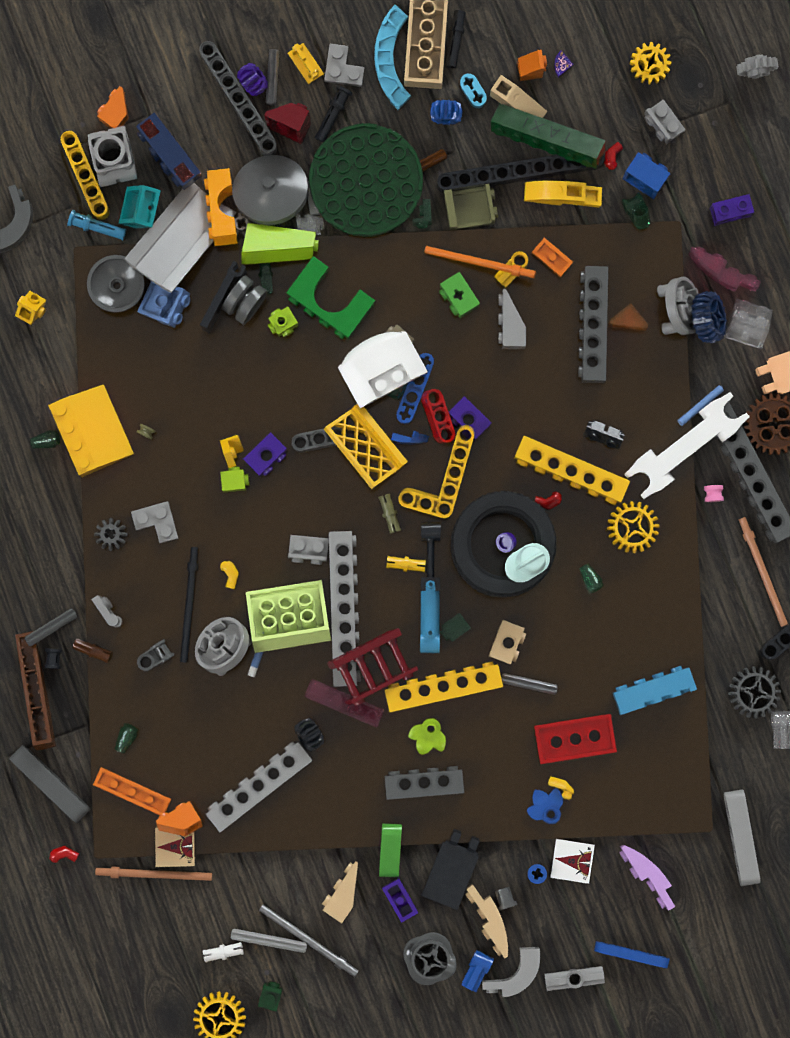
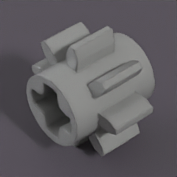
M239 212V217L234 218L237 235L241 233L245 237L247 224H254V222L248 221ZM245 221L246 227L242 226L241 228H239L238 223H243Z

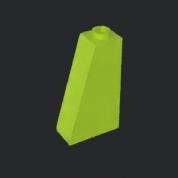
M248 223L242 248V264L311 259L314 251H318L319 240H315L316 232Z

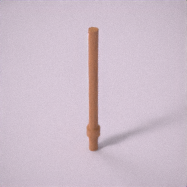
M746 517L741 518L739 522L744 533L742 534L743 538L749 545L780 626H785L788 622L755 542V534L751 531Z
M115 866L111 868H96L95 875L111 876V878L141 877L212 881V873L120 869V867Z

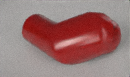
M616 142L604 154V164L609 170H614L617 167V162H615L616 155L623 150L619 142Z
M556 491L546 499L536 496L535 502L539 503L542 508L549 510L561 503L562 495Z
M61 846L53 849L50 852L49 858L53 863H57L58 860L65 857L75 862L79 853L66 846Z

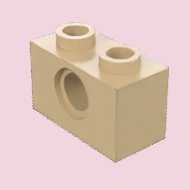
M502 620L489 657L511 665L512 661L516 662L519 651H517L518 644H523L526 633L523 632L525 628ZM505 638L513 640L514 645L512 648L507 649L503 646Z

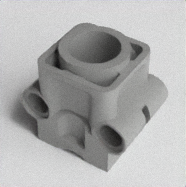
M125 126L88 134L89 149L100 187L138 179L131 144ZM111 149L121 151L116 160H103L107 151Z

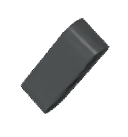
M334 426L333 428H331L334 432H335V431H341V432H342V428L335 427V426ZM324 429L300 433L292 439L293 449L298 453L337 446ZM316 435L324 436L325 440L322 444L314 442ZM298 439L306 441V445L303 448L295 446V442Z

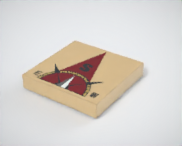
M156 827V867L195 866V831L187 836L159 831Z

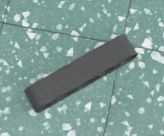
M24 744L9 758L16 767L75 823H78L91 810L76 793Z

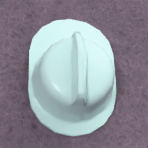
M531 543L512 553L505 563L507 576L515 582H525L542 573L550 563L548 550L540 544Z

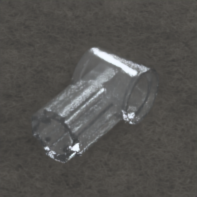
M772 711L773 749H790V711Z

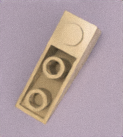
M502 75L490 90V97L501 104L541 118L547 113V110L527 93Z
M357 861L354 864L351 862L344 870L346 876L343 880L338 879L333 887L335 892L332 896L328 894L322 903L325 906L323 911L340 923H343L353 908L358 868Z

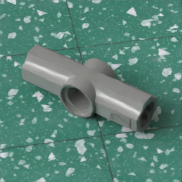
M602 966L544 974L547 991L605 983ZM572 974L580 976L579 981L575 984L569 981Z

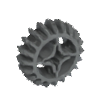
M755 666L751 667V673L748 668H744L745 675L740 671L737 672L740 679L732 678L736 685L729 684L730 688H734V692H728V695L735 696V698L730 699V703L737 702L733 708L736 710L741 707L740 715L747 711V718H750L753 713L754 719H757L758 712H760L762 717H765L764 710L771 714L770 706L777 708V704L773 701H780V698L776 697L775 693H781V690H775V687L780 685L779 682L772 683L776 678L775 675L768 678L769 670L762 674L763 668L759 667L758 672H756ZM751 676H756L755 681H753L750 687L741 686L744 680ZM761 679L767 683L770 694L762 690ZM756 687V691L763 695H755L754 698L753 694L746 690H753ZM740 692L748 696V706L742 702ZM759 698L768 699L765 705L753 709Z

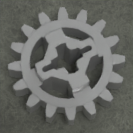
M763 54L745 58V62H741V64L736 66L739 76H748V78L752 79L768 76L770 71H774L779 67L776 57L771 58L767 57V55L763 56Z

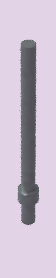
M264 904L261 906L259 911L334 962V966L340 970L344 969L352 976H356L359 970L347 963L344 957L337 956Z

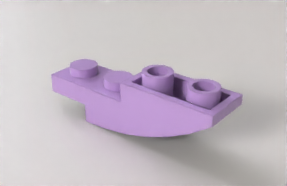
M621 845L622 851L619 853L625 862L629 861L632 868L629 870L634 878H639L641 881L648 878L649 880L646 883L652 892H657L659 897L656 899L661 908L666 907L668 911L674 908L675 905L666 892V889L672 885L660 869L641 853L628 846Z

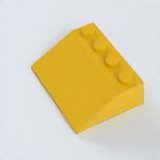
M104 384L48 405L80 477H84L134 455Z

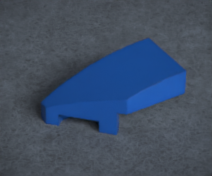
M413 431L412 438L393 433L391 441L397 444H421L428 442L429 436L419 434L417 431Z

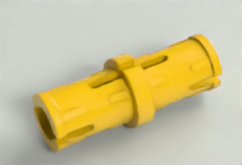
M407 556L405 558L387 557V561L395 563H387L386 568L404 569L403 571L405 572L407 570L425 572V567L417 565H425L426 560L409 559Z

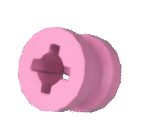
M723 485L704 486V491L706 492L705 502L724 501L722 496Z

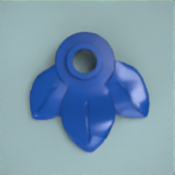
M555 788L548 795L544 791L534 790L532 797L534 805L527 809L529 816L534 820H543L547 824L557 823L561 817L559 809L563 804V797L560 791ZM549 811H553L555 813L553 818H549L547 816V813Z

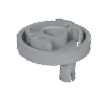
M687 277L674 278L666 285H659L657 292L659 297L665 296L666 309L670 322L662 324L663 334L668 335L678 332L681 335L695 333L696 329L693 327L691 306L693 305L692 301L695 295L699 294L697 288Z
M231 617L219 618L210 623L201 632L195 646L196 660L208 672L223 676L242 660L248 646L252 644V637L248 634L246 627L238 620ZM224 640L223 645L218 648V645Z

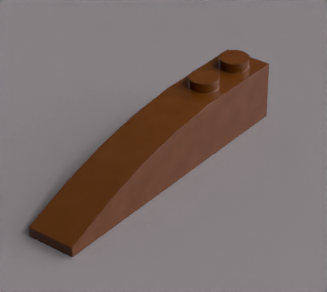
M27 632L17 634L15 638L32 745L38 751L56 747L38 646L37 643L32 646L26 643L25 636L32 633Z

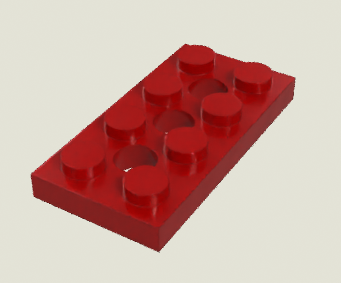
M611 714L534 726L540 764L617 752ZM593 730L598 731L600 734V738L596 742L591 741L589 738V733ZM574 733L579 734L581 737V741L577 745L570 742V736ZM555 736L560 737L562 740V744L558 748H554L551 745V739Z

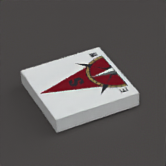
M556 839L550 878L589 884L595 845Z

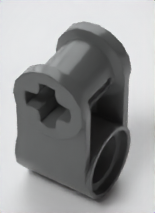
M165 639L159 641L138 657L137 665L141 670L145 672L151 671L175 656L166 646ZM145 657L151 659V665L148 668H144L141 665V661Z

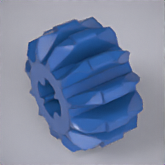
M437 100L433 102L430 108L431 120L443 125L460 122L462 117L461 104L450 100Z

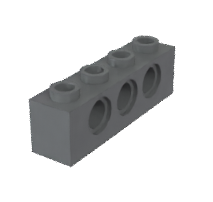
M458 766L446 767L447 771H439V768H427V772L419 773V769L408 770V774H400V771L388 772V776H385L386 798L389 800L464 793L462 769L458 770ZM445 775L449 778L447 786H440L438 784L440 776ZM427 777L430 780L427 788L419 786L420 778ZM402 779H408L411 783L410 787L406 790L401 789L399 786V782Z

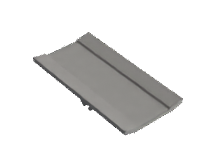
M195 183L185 190L182 189L124 260L132 268L162 289L172 293L214 242L213 239L209 238L208 228L212 227V223H208L207 211H210V206L206 204V195L208 194ZM223 204L220 205V210L224 214L231 217L236 215L237 212Z

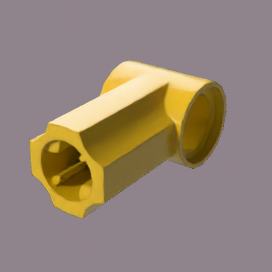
M519 251L514 253L506 263L513 266L515 264L514 260L517 257H523L525 263L522 265V268L526 269L528 266V256L524 252ZM498 271L494 277L506 288L517 276H513L508 272Z

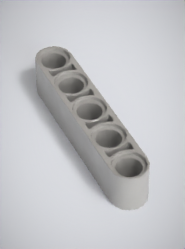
M744 790L724 792V802L740 886L759 884L760 874Z

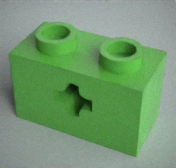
M460 272L440 283L441 289L439 293L444 300L448 299L451 306L449 308L454 316L458 315L461 319L480 307L478 299ZM456 292L457 294H463L461 297L462 300H459L458 298L454 299Z

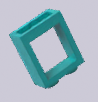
M145 185L127 187L118 224L136 229L152 228L161 190Z

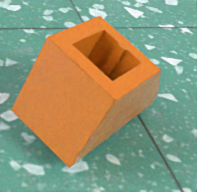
M537 50L518 58L517 65L520 81L543 77V73L546 72L547 59L546 55H542V50Z
M120 86L117 90L114 89L110 93L109 101L106 105L103 104L97 112L99 121L110 129L124 126L129 119L125 92Z
M190 801L179 804L175 810L170 813H163L156 820L159 831L187 836L203 827L201 819Z

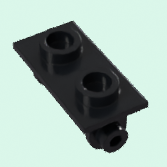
M595 420L588 421L583 434L584 437L591 441L603 443L609 448L619 450L625 435L622 433V430L609 426L606 432L604 431L605 424Z

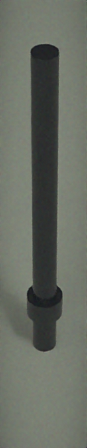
M191 547L190 561L187 562V570L189 572L180 662L188 663L196 571L199 568V563H197V547Z

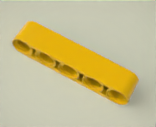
M66 131L61 136V143L94 217L98 220H105L108 218L110 210L77 135L73 131ZM68 138H75V142L72 145L66 144ZM76 155L83 156L80 162H74L73 158ZM89 172L90 176L84 180L81 179V174ZM91 189H96L97 194L95 196H88V192ZM104 206L105 211L102 214H97L95 212L97 207Z

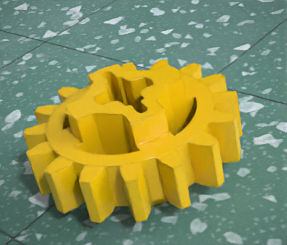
M650 42L648 47L643 43L642 49L637 47L636 53H632L631 57L634 60L630 61V65L634 67L631 68V72H636V79L642 78L641 83L645 80H648L650 85L652 80L658 83L659 77L664 80L666 77L664 73H669L670 71L668 67L671 66V61H667L670 58V54L665 55L666 48L659 49V43L656 47L653 46V42ZM654 57L653 64L647 69L648 62Z

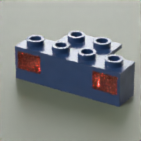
M155 113L136 126L139 131L136 133L143 143L146 141L149 144L148 150L156 162L160 160L161 163L159 164L167 176H172L171 180L177 187L181 186L185 190L202 177L201 172Z

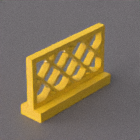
M358 404L324 428L325 432L371 489L399 471L408 462L364 407L360 409ZM348 416L355 422V426L346 424ZM334 426L342 428L341 435L335 434L331 428ZM346 429L354 431V438L345 436ZM358 432L363 433L367 437V441L359 440ZM345 441L354 443V449H347ZM358 444L366 446V453L357 451ZM370 447L375 448L379 452V456L371 455ZM357 456L366 458V465H360L357 461ZM370 459L378 461V468L369 467ZM382 462H386L392 470H383ZM369 471L378 473V480L374 482L369 476Z

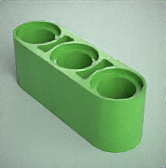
M382 823L379 877L399 878L402 824Z

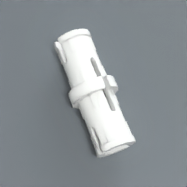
M239 942L227 946L222 944L218 948L203 950V955H205L204 961L226 960L227 957L243 955V949H239L243 948L242 943Z

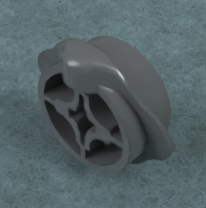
M429 932L415 937L405 944L403 950L404 960L410 976L417 983L432 985L450 978L455 973L456 958L450 942L442 934ZM433 944L427 951L419 950L424 945ZM439 946L445 952L444 962L437 958ZM432 955L434 960H429L428 962L425 957H430ZM415 956L423 960L421 971L415 967ZM432 967L440 968L434 973H427Z

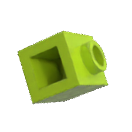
M240 467L228 468L229 471L220 472L223 493L244 491L246 486L249 485V475L245 474L244 470H240Z

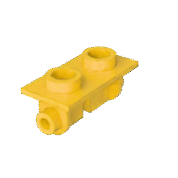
M304 43L301 45L295 44L292 47L293 50L288 52V55L308 84L324 75Z

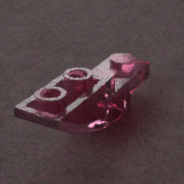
M698 246L692 247L689 251V256L700 270L725 288L734 292L738 289L739 285L753 291L758 289L761 281L757 280L756 276L740 274L739 270L733 267L725 268L727 260L724 259V256L717 253L709 254L706 252V249Z
M311 679L304 696L376 728L384 712V709L365 701L357 706L346 704L345 701L352 698L351 695L314 679Z

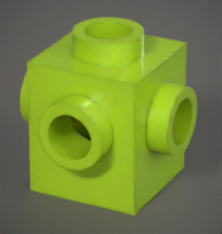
M289 307L273 311L270 314L271 317L268 318L270 322L268 324L272 334L277 333L278 337L290 335L294 332L293 329L299 326Z

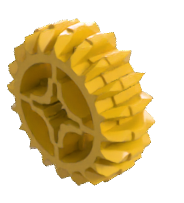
M631 501L628 508L627 504L623 503L622 507L624 510L617 506L615 509L618 514L614 512L610 514L615 519H608V523L613 524V526L607 527L608 531L613 530V533L608 536L609 538L616 537L612 542L613 545L618 541L621 543L618 546L619 550L626 546V553L629 552L630 547H632L633 553L637 552V547L643 552V545L647 548L651 547L648 540L653 543L656 541L652 535L657 536L659 532L654 531L653 528H659V524H653V521L658 520V518L650 517L654 513L653 510L649 511V513L646 512L648 505L641 509V502H638L637 506L634 507V502ZM627 512L638 513L634 520L622 517ZM643 517H645L648 523V533L641 527ZM638 519V522L636 523L638 531L634 530L628 536V533L630 532V527H628V525H632ZM618 521L626 529L623 538L618 532ZM634 534L645 538L638 543L627 542Z
M220 991L217 992V998L214 997L213 993H210L209 997L211 1000L204 996L202 999L205 1004L201 1002L197 1004L201 1010H194V1013L199 1015L193 1018V1021H199L194 1027L195 1029L202 1028L198 1035L201 1036L205 1033L206 1036L204 1038H229V1036L237 1038L234 1032L237 1034L242 1033L238 1026L245 1027V1023L240 1020L246 1019V1015H240V1013L245 1011V1008H237L241 1001L239 1000L234 1003V995L230 1000L227 999L228 992H225L224 998L221 997ZM221 1003L218 1011H205L211 1004ZM226 1005L232 1008L236 1020L226 1014ZM221 1009H223L222 1015L225 1020H222L217 1027L218 1022L215 1016H218ZM204 1017L213 1022V1032L206 1026ZM222 1025H234L230 1031L218 1034Z

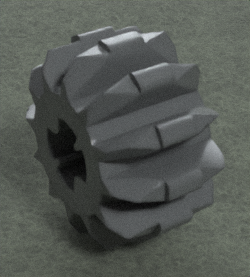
M109 518V524L102 520L103 528L99 525L96 526L101 532L94 533V536L101 537L97 539L96 543L100 544L103 542L102 549H105L109 544V551H113V545L117 549L121 548L118 544L119 541L123 544L126 543L121 537L128 536V533L121 532L125 530L126 526L122 525L119 527L120 520H117L114 524L113 518ZM109 530L116 532V534H113L115 536L113 539L106 536L109 535L107 533Z

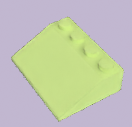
M322 580L246 592L251 637L255 653L331 641Z

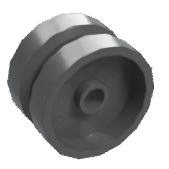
M246 275L233 287L221 308L228 315L236 312L235 319L242 325H245L254 316L268 293L260 285L253 288L254 281Z

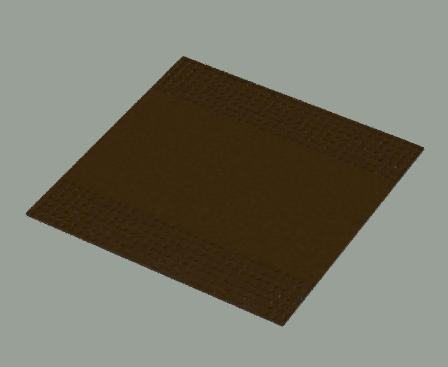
M679 221L386 233L373 237L354 235L316 236L315 240H319L318 251H314L313 256L329 267L328 273L315 291L317 305L327 312L342 311L349 305L359 290L365 292L376 302L349 340L339 338L334 334L335 330L330 326L328 329L319 323V318L316 316L310 317L303 311L305 308L299 304L295 306L288 301L287 291L311 259L245 265L242 264L244 239L237 240L238 244L215 246L213 242L177 286L189 292L191 300L188 307H184L181 313L183 315L181 323L179 325L176 324L175 328H172L137 312L151 282L145 276L143 295L138 303L129 310L123 312L105 311L98 307L89 296L87 278L93 265L100 259L111 255L126 257L136 244L78 246L74 248L78 393L104 384L134 452L132 456L81 477L87 642L90 644L95 643L96 646L111 651L107 663L94 657L89 658V655H87L95 858L156 856L155 828L157 827L156 820L160 816L94 786L93 783L101 767L171 798L172 800L166 813L175 810L179 804L190 801L203 826L195 831V854L381 846L382 823L402 824L401 845L442 844L443 841H449L453 829L461 831L458 843H469L472 836L479 838V842L699 833L711 832L713 830L693 454L670 471V474L675 479L673 482L645 499L641 497V494L650 485L649 476L639 472L627 479L624 475L637 459L649 450H652L658 456L692 430L691 419L683 426L677 422L678 419L691 409L687 335H681L678 332L668 335L663 334L662 324L668 323L670 320L666 309L665 296L659 297L657 292L659 285H666L671 279L684 277L682 231ZM544 237L573 261V264L561 278L532 254V251ZM425 247H434L506 264L514 253L524 252L528 256V266L526 269L536 271L535 278L520 275V277H516L505 288L494 277L499 270L426 254ZM517 257L514 263L522 266L525 263V259ZM235 261L239 266L236 273L241 271L242 265L245 266L247 270L246 276L254 281L253 288L260 285L268 293L257 312L245 325H242L235 319L236 312L228 315L222 310L209 334L202 330L200 323L226 277L229 267ZM585 266L608 267L605 383H582V378L578 377V367L582 366V359L579 358V347H582V340H579V328H583V321L579 320L580 309H583V302H580V290H584V283H580V273L584 271ZM458 272L461 273L480 303V307L461 319L458 315L454 316L449 308L451 306L448 299L444 300L439 293L441 289L440 283ZM592 282L589 284L590 290L597 291L599 289L597 283ZM116 283L114 288L119 289L121 284ZM503 289L507 290L526 326L525 349H502V344H498V333L502 332V325L498 324L499 313H502V306H499L498 300L499 294H502ZM456 292L454 299L458 298L459 300H462L461 297L463 294H457ZM591 301L588 303L591 310L598 309L596 302ZM289 307L299 326L293 329L294 332L290 335L278 337L277 333L272 334L268 324L270 322L268 318L271 317L270 314L273 311ZM590 320L588 326L591 329L598 328V323ZM397 324L414 338L413 346L418 355L429 353L434 358V366L424 392L431 389L441 391L448 412L465 396L492 423L476 441L473 440L455 506L452 514L447 518L409 509L399 503V495L405 488H412L437 496L440 495L455 438L460 428L459 425L457 427L453 425L455 430L453 441L442 444L438 443L434 439L421 399L413 420L409 424H401L397 420L396 415L407 384L364 406V408L390 440L393 433L412 438L413 431H417L419 434L429 436L428 442L413 445L393 443L408 462L399 471L389 476L373 489L369 487L337 446L304 453L296 452L292 446V439L295 435L324 429L357 404L338 367L342 364L346 355L357 345L373 336L385 333L391 326L395 327ZM590 339L587 342L591 348L598 346L597 341L594 339ZM428 357L422 360L425 367L427 364H431ZM589 358L587 364L590 367H596L597 361L594 358ZM420 376L413 380L416 385H421L424 382V377ZM410 392L406 396L407 401L410 403H414L418 398L414 392ZM432 393L429 395L431 403H434L436 400L435 395ZM403 403L402 406H406L404 413L400 412L402 420L410 418V415H408L409 408L414 410V407ZM438 411L435 413L437 421H440L442 418L441 413ZM467 415L463 418V422L466 425H471L474 419L472 416ZM348 416L346 424L355 426V422ZM595 420L605 424L604 431L606 432L609 426L622 430V433L625 435L619 450L609 448L603 443L591 441L584 437L583 434L588 421ZM140 424L156 431L152 434V440L136 433L137 430H140ZM346 429L347 437L354 438V431ZM443 429L441 436L445 440L448 437V433ZM462 430V431L460 432L461 437H462L463 439H467V438L462 434V432L464 431V430ZM335 431L334 433L337 435H341L342 432ZM271 432L287 448V456L280 463L276 461L272 465L273 470L267 476L262 475L260 477L243 459ZM358 432V439L367 441V437L363 433ZM238 435L243 452L237 453V458H234L235 467H240V470H244L245 474L249 475V485L246 486L244 491L223 493L220 472L229 471V467L224 457L220 440ZM316 435L314 438L316 444H322L325 440L323 435ZM523 436L629 480L630 483L620 504L616 503V505L610 504L605 501L606 498L603 496L594 497L588 494V490L582 487L580 490L569 486L570 482L563 480V482L554 480L552 478L553 475L547 472L543 475L534 471L535 467L530 465L524 467L517 464V460L514 457ZM298 439L295 442V446L298 448H303L306 445L304 439ZM345 441L346 448L353 450L354 443ZM358 444L357 451L366 453V446ZM370 447V454L379 456V452L375 448ZM462 448L455 450V454L459 458L466 455L465 450ZM265 451L261 456L262 460L269 461L272 458V453ZM534 451L530 455L533 461L541 459L539 452ZM357 456L358 463L366 465V458ZM370 459L369 467L378 468V461ZM550 459L548 461L550 468H558L559 463L557 460ZM382 462L383 470H392L386 462ZM571 466L567 467V475L575 476L576 469ZM458 467L450 469V473L453 476H458L461 473ZM369 471L371 479L374 482L378 480V473ZM591 474L584 475L585 483L592 484L594 477ZM603 482L601 485L602 489L606 492L612 489L609 482ZM448 485L445 487V492L453 494L455 493V488L452 485ZM495 491L517 492L530 497L532 500H535L536 496L546 499L553 492H560L562 501L559 505L549 510L543 508L549 515L555 528L557 549L553 564L541 582L523 594L501 598L491 597L478 592L462 579L453 563L451 536L459 515L472 501L482 495ZM386 494L391 495L401 531L396 532L395 530V533L392 534L389 533L386 518H383L382 514L384 512L378 498L380 496L385 498ZM403 494L404 501L411 502L413 500L411 494ZM427 498L421 500V504L424 507H430L432 504ZM168 501L179 539L160 544L155 526L136 531L131 514L132 511ZM631 501L634 502V507L637 506L638 502H641V509L648 505L646 512L649 513V511L653 510L654 513L650 517L658 518V520L653 521V524H659V528H653L654 531L659 532L657 536L652 535L656 541L653 543L648 540L651 547L647 548L643 545V552L638 547L636 553L632 552V547H630L628 553L625 552L626 546L619 550L618 546L621 543L618 541L613 545L612 542L616 537L609 538L608 536L613 533V530H607V527L613 526V524L608 523V519H615L610 514L612 512L618 514L615 509L617 506L624 510L622 507L623 503H626L629 508ZM447 504L439 506L443 513L450 511V507ZM627 512L622 517L634 520L638 513ZM504 513L494 514L483 519L475 527L471 537V549L476 562L485 571L497 576H507L505 563L512 553L528 544L535 543L532 531L523 520L514 515ZM643 517L641 527L648 533V523L645 517ZM109 518H113L114 524L117 520H120L119 527L122 525L126 526L125 530L121 532L128 533V536L121 537L126 543L123 544L119 541L118 544L121 548L117 549L113 545V551H109V544L105 549H102L103 542L100 544L96 543L97 539L101 537L94 536V533L101 532L96 526L99 525L103 528L102 520L109 524ZM638 519L632 525H628V527H630V532L628 533V536L634 530L638 531V527L636 524L638 522ZM618 521V532L623 538L626 529ZM421 522H441V540L435 542L434 577H440V653H420L421 577H427V542L421 541ZM109 530L107 532L109 535L106 536L113 539L115 537L113 534H116V532ZM352 531V536L356 535V547H353V555H357V566H353V573L357 574L358 585H354V593H358V605H355V612L359 613V624H355V632H359V643H356V647L391 629L399 628L402 635L397 637L396 643L408 668L415 666L418 668L417 671L413 672V677L407 680L402 678L394 682L399 683V686L407 685L406 681L418 678V682L426 680V676L437 674V678L445 676L444 672L456 670V673L464 672L463 668L474 666L475 669L483 668L482 664L493 662L494 665L498 664L501 677L503 673L556 684L558 686L557 693L552 695L503 684V687L389 712L385 689H388V686L365 697V701L357 706L346 704L345 701L352 698V695L347 686L333 687V669H330L327 662L333 660L329 544L327 562H323L322 565L311 564V560L295 563L292 562L291 558H288L290 535L329 538V532ZM503 532H510L516 538V546L510 552L505 553L497 548L496 538ZM634 534L627 542L638 543L645 538ZM346 546L339 547L337 551L340 556H346L349 552ZM191 547H197V563H199V568L196 571L188 663L180 662L189 572L187 570V562L190 561ZM407 556L409 559L426 560L425 565H417L425 567V572L407 570L405 572L403 571L404 569L386 568L387 563H395L387 561V557L405 558ZM223 561L232 562L239 572L235 589L225 587L228 576L220 568ZM340 566L338 573L342 576L349 573L348 566ZM322 580L331 641L264 651L255 677L248 675L255 654L253 643L248 646L242 660L223 676L210 673L199 665L195 657L196 642L201 632L213 621L223 617L234 618L246 627L248 634L251 636L246 592ZM346 584L339 587V593L342 595H347L350 591V587ZM97 595L107 597L113 606L111 610L114 615L122 618V625L120 627L110 626L91 599ZM342 604L339 608L340 613L348 614L350 606ZM502 620L525 628L523 631L526 633L523 644H518L517 651H519L516 662L512 661L511 665L489 657ZM348 623L341 624L340 631L343 634L349 633L351 625ZM511 638L503 640L505 648L510 649L513 647L514 642ZM165 639L166 646L175 656L151 671L145 672L141 670L137 665L138 657L148 651L153 645ZM224 640L218 645V648L223 645ZM344 642L341 644L340 649L343 653H346L352 649V646L349 642ZM386 643L381 645L380 652L391 675L394 676L400 673V667L390 646ZM369 651L364 654L365 658L363 659L375 685L385 681L373 653L371 654ZM148 657L143 658L141 661L142 667L148 668L151 665V659ZM348 662L347 669L350 672L352 670V664ZM682 666V669L690 668L697 690L689 691L680 696L668 698L662 702L650 704L622 715L619 714L612 694L616 692V687L625 684L627 688L634 686V681L643 678L646 681L653 679L652 675L663 672L664 675L671 673L670 669ZM361 671V682H357L356 686L359 694L369 689ZM482 672L477 673L475 677L479 684L485 683L487 679L486 675ZM465 677L457 679L458 687L465 688L468 681ZM446 681L438 683L439 691L446 692L449 689V684ZM427 685L420 686L419 694L421 696H428L430 688ZM407 689L402 690L400 698L404 701L409 700L411 692ZM611 714L617 752L540 764L534 726ZM307 718L315 721L323 735L324 744L311 752L306 750L313 761L222 832H219L207 817L206 813L209 812L207 808L216 801L218 804L224 800L223 795L231 789L235 792L240 788L238 784L246 777L249 780L255 776L253 772L263 765L265 768L271 764L269 760L277 753L280 756L285 753L284 748L291 742L295 744L300 743L294 730V726L298 722ZM434 718L439 721L441 725L440 731L446 737L445 749L441 752L433 747L431 751L421 755L416 747L417 740L410 739L408 737L409 732L413 726L422 724L426 719ZM433 726L427 727L429 731H434L435 729ZM593 730L589 733V738L591 741L596 742L599 740L600 734L598 731ZM574 733L570 736L572 744L577 745L580 743L581 737L579 734ZM555 736L551 739V745L554 748L561 746L562 740L560 737ZM286 756L284 758L285 766L292 767L294 765L293 757ZM458 766V770L462 769L464 793L389 800L386 798L385 776H388V772L400 771V774H408V770L419 769V773L427 772V768H439V771H447L446 767ZM271 768L268 775L271 779H277L279 771L276 768ZM442 775L438 778L440 786L448 785L449 778ZM551 776L566 780L574 789L572 799L567 800L563 798V804L559 809L561 817L555 824H547L543 820H534L527 812V809L534 805L532 799L534 790H541L549 795L556 788L548 785ZM427 777L420 778L419 786L427 788L430 780ZM402 779L399 782V786L403 790L408 789L411 785L408 779ZM256 780L253 783V788L256 791H261L264 788V784L261 780ZM245 792L238 794V800L241 803L248 801V795ZM225 804L222 808L223 813L226 815L232 814L233 807L230 804ZM553 811L547 813L549 818H553L555 815Z

